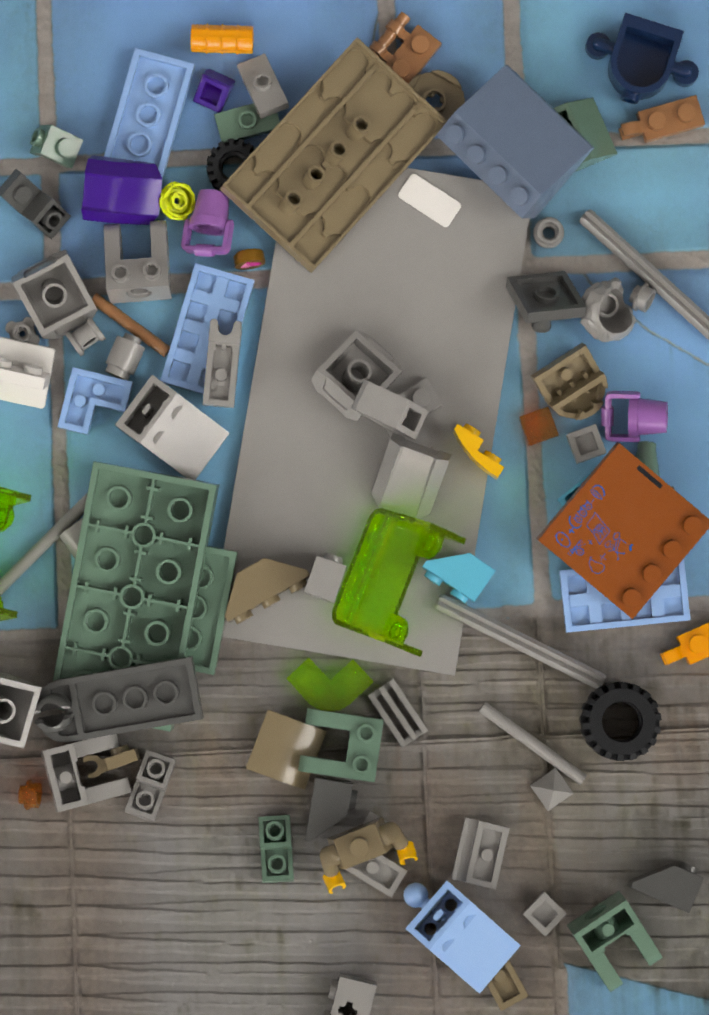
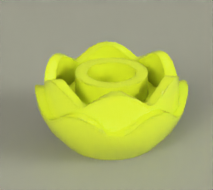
M176 181L167 184L161 190L159 198L161 211L173 220H185L188 218V215L193 212L196 203L195 194L191 187Z

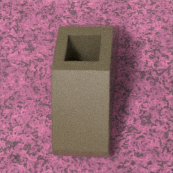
M266 558L238 572L225 613L227 622L230 623L235 620L236 624H240L253 616L252 609L261 604L266 609L280 601L281 599L278 595L289 589L291 593L302 589L307 585L305 579L309 578V572L303 568Z

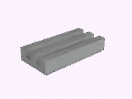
M394 678L368 695L402 748L428 731ZM391 687L419 727L415 732L387 692ZM382 694L409 736L405 739L376 698Z

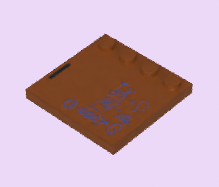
M617 442L536 539L633 619L709 529V519Z

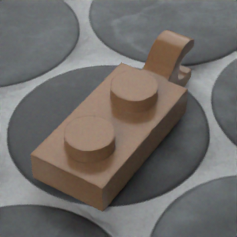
M694 95L638 111L636 114L638 121L621 124V128L618 130L622 141L642 135L644 142L648 143L701 128L705 125V121L697 96Z

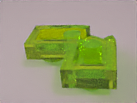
M307 658L286 678L309 704L324 711H337L347 707L374 682L354 659L331 680L310 658Z

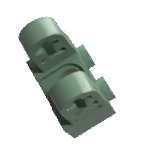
M307 708L305 724L348 730L349 742L344 761L300 755L298 771L375 782L384 720Z
M620 891L567 924L572 935L610 992L621 986L623 982L605 956L604 951L606 949L604 947L624 934L630 936L649 966L663 958Z

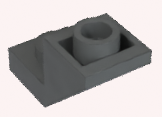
M17 169L13 171L0 187V196L50 239L57 234L71 217L56 201L37 188Z

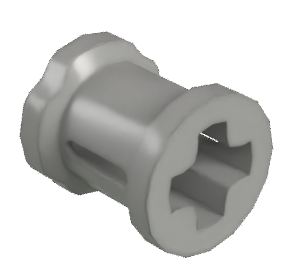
M91 317L87 319L84 325L72 333L69 331L65 333L80 356H83L84 350L97 341L106 339Z

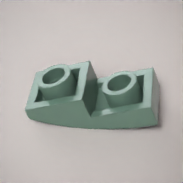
M290 815L258 817L262 882L294 881Z

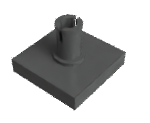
M566 271L507 277L506 288L524 321L531 323L534 331L539 333L550 331L551 321L585 317L586 305Z

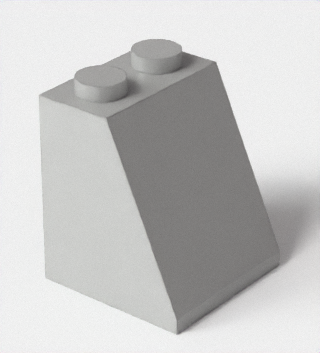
M1 670L0 743L24 749L42 687Z

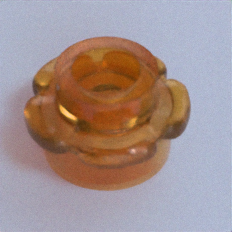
M31 779L27 780L26 785L20 786L18 793L19 804H24L25 810L39 808L42 800L41 783H32Z

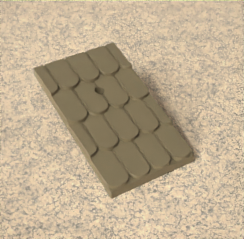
M357 37L219 190L312 273L436 137L447 120Z

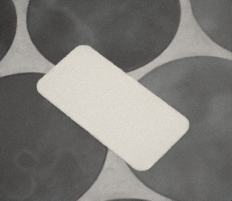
M416 174L410 175L398 194L400 199L443 227L450 225L461 208L460 202Z

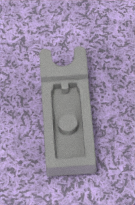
M211 319L203 406L234 408L242 337V322L240 321L234 322L232 332L228 335H223L219 332V323L216 319Z

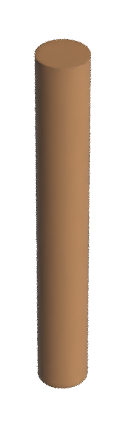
M98 293L93 296L92 300L100 311L134 336L140 338L163 357L169 353L170 346Z

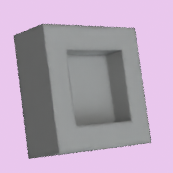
M596 424L566 435L576 464L607 453Z
M544 891L522 913L544 936L567 915Z

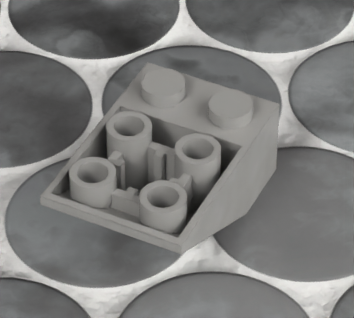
M151 375L115 424L118 429L185 478L194 480L197 479L230 434L154 375Z

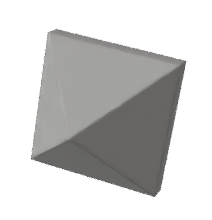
M556 768L530 785L547 811L573 794Z

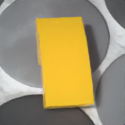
M467 423L463 427L457 424L453 433L464 452L480 469L497 480L504 469V466L499 464L501 459L487 450L483 454L478 451L484 441L479 437L481 434L479 430Z

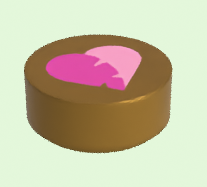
M245 249L233 256L235 268L239 270L254 269L265 264L264 251L261 249Z

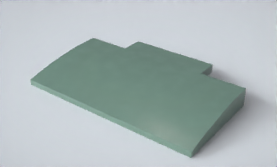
M93 461L53 681L193 656L196 672L215 675L226 620L225 613L230 599L238 551L208 546L219 484ZM174 724L154 727V729L171 732L174 729Z

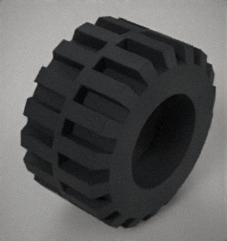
M612 682L602 685L588 696L586 703H583L581 708L583 710L579 722L582 727L580 729L582 736L585 737L588 746L600 756L616 761L637 759L638 756L646 754L648 749L655 745L657 734H660L661 727H659V723L662 719L661 713L657 709L659 706L651 698V694L638 685L627 682ZM622 702L630 705L638 716V726L635 733L624 740L611 738L606 734L602 726V717L605 710L614 703Z

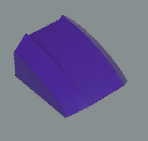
M96 155L89 157L85 169L81 208L82 219L106 223L150 225V221H154L159 216L160 209L159 198L162 189V177L157 165L148 162Z

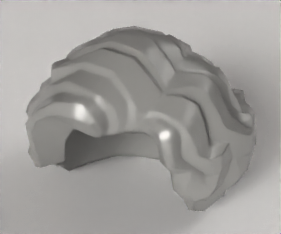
M616 277L609 281L594 283L585 290L581 297L586 305L585 317H581L580 323L594 339L602 342L621 340L632 331L636 323L631 306L624 303L622 282Z

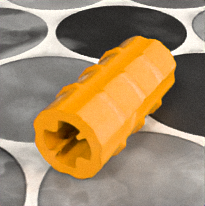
M208 23L206 25H191V52H203L206 54H253V26L224 25L223 23L221 25H209Z

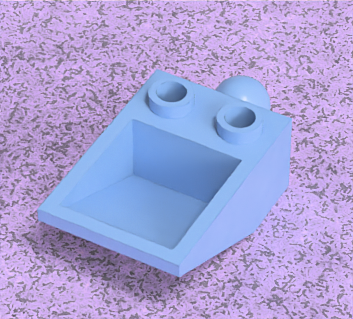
M448 881L442 885L431 899L428 898L427 888L421 883H411L404 890L403 897L406 904L413 908L420 907L422 909L405 929L479 994L521 946ZM450 899L457 902V908L454 911L446 909V902ZM429 923L436 925L437 929L433 935H427L425 932V927Z

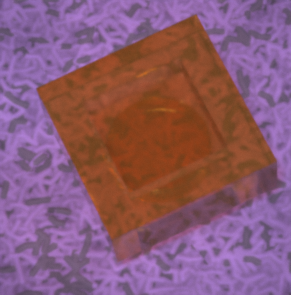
M548 406L519 417L529 447L559 436Z

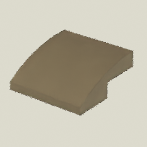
M268 709L246 769L305 790L311 773L298 771L300 755L317 757L327 731Z

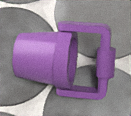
M203 189L198 192L193 214L190 219L186 218L184 222L181 247L187 253L195 254V256L214 257L215 255H226L230 252L234 221L228 220L229 198L222 191ZM192 230L210 236L224 235L222 246H215L214 244L190 245Z
M638 391L607 392L605 406L601 407V425L605 427L606 440L611 442H639L640 435L667 433L668 402L642 399ZM612 399H629L628 434H612V426L614 425Z

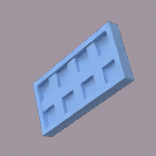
M195 263L160 381L171 386L204 394L211 319L218 321L219 332L223 335H228L232 332L235 321H240L243 324L255 280Z
M684 559L633 619L573 569L559 571L565 633L691 620Z

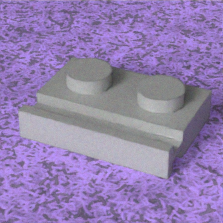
M465 817L451 879L496 890L510 828Z

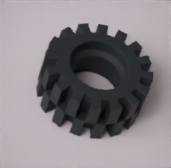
M232 138L228 139L229 142L226 143L221 141L218 143L219 146L217 148L213 147L211 155L207 158L206 170L209 181L215 190L221 191L219 189L229 179L223 173L225 161L232 157H238L245 161L255 150L253 145L250 143L246 144L242 139L234 141Z

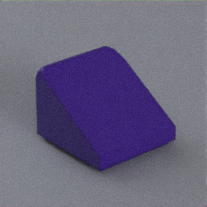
M207 69L202 74L193 101L220 113L236 81L212 69Z

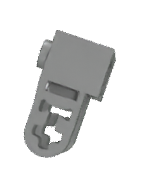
M166 220L150 221L151 258L123 260L120 224L104 225L106 291L111 304L172 299Z
M117 734L85 739L41 751L56 812H62L132 792L128 777L87 788L82 785L77 758L120 747Z

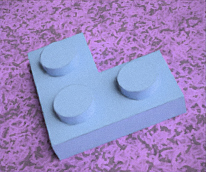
M72 367L57 427L89 435L96 406L125 412L128 408L134 383Z

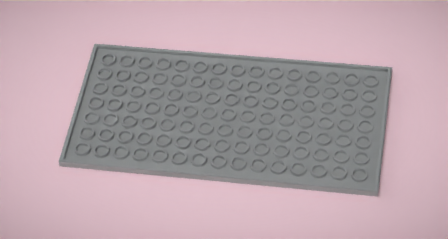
M406 168L312 273L276 241L224 549L238 551L232 588L238 572L263 558L306 569L310 574L316 556L323 558L326 552L343 558L342 564L347 566V570L335 604L305 594L306 586L294 593H291L288 589L278 595L281 600L272 606L264 609L261 604L252 609L253 616L240 624H236L235 620L230 623L225 620L222 637L455 676L463 623L436 610L435 604L442 594L457 601L459 600L450 594L452 588L444 582L438 586L424 576L427 571L422 566L426 561L466 553H471L475 556L488 474L468 457L458 443L453 431L457 424L462 427L465 423L471 425L481 432L479 437L484 440L478 451L482 454L485 450L492 452L516 305L506 288L507 277L520 276L530 219H522L483 180ZM411 174L420 176L460 202L461 208L448 227H443L399 198L398 194ZM355 330L371 336L399 362L403 369V372L387 390L399 395L427 378L443 403L441 407L426 416L421 428L433 446L431 449L452 455L430 515L416 521L379 509L371 494L390 441V437L384 427L365 416H362L358 421L345 418L344 414L320 393H317L311 381L316 370Z

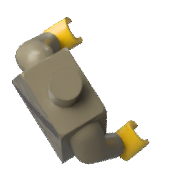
M383 816L327 838L329 845L320 851V861L324 872L322 878L330 894H333L332 889L336 886L341 885L342 889L346 888L339 868L348 869L386 854L393 847L397 851L401 865H406L405 859L414 858L415 861L418 860L414 843L407 840L396 823H385Z

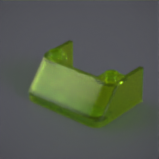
M384 508L374 510L367 520L332 610L333 622L338 626L421 657L423 651L404 644L408 636V622L405 618L398 615L419 558L431 559L440 552L444 539L465 544L466 538L431 522Z

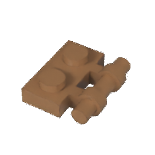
M400 12L395 20L391 19L385 26L387 30L378 41L374 40L368 48L409 84L415 76L419 75L439 50L442 43L419 25L411 33L407 32L404 27L410 21V18L405 13ZM397 38L402 44L392 55L387 51V48Z

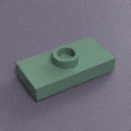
M254 104L214 114L221 141L224 143L229 142L228 139L232 138L234 141H239V139L245 140L270 133L280 122L278 113L260 119Z

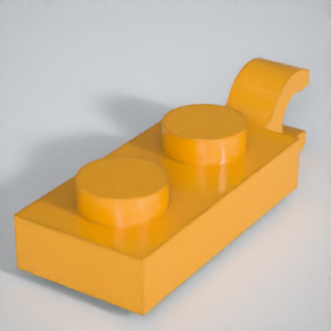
M709 622L676 636L679 646L660 653L664 665H669L684 657L688 665H691L709 657Z

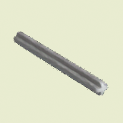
M587 210L581 216L580 224L645 283H649V286L656 290L658 295L709 340V316L593 210Z
M445 594L440 595L435 604L436 610L595 689L603 685L606 678L604 673Z

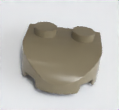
M584 343L577 345L531 375L547 405L560 416L576 420L586 419L595 414L602 407L605 389L608 388L605 374L600 371Z

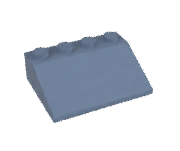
M508 65L502 67L459 107L436 135L522 219L536 218L594 149L576 129Z

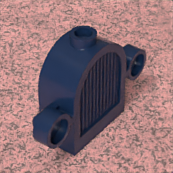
M628 13L624 14L615 42L610 41L607 35L597 32L589 36L585 45L586 53L592 59L599 60L606 57L607 54L611 55L608 64L609 80L614 89L621 94L620 99L630 104H638L639 100L655 96L663 89L670 74L673 75L675 83L681 87L693 85L699 74L698 67L694 62L689 60L675 61L684 31Z

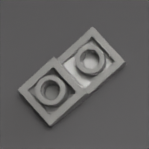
M146 750L125 808V813L153 823L155 822L176 760Z

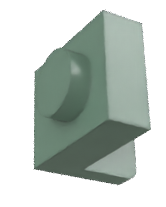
M40 125L32 134L30 153L35 156H43L66 168H73L83 139L54 125Z

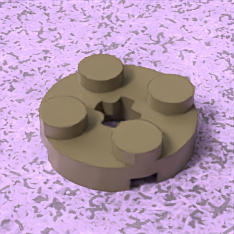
M433 70L422 75L419 74L408 84L425 100L428 96L433 98L435 94L439 95V102L443 105L440 108L435 107L434 109L447 121L465 103L464 93L459 81L447 72Z

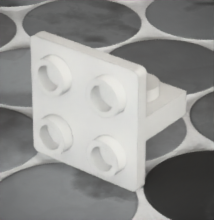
M0 336V400L43 409L46 405L56 350L51 347Z

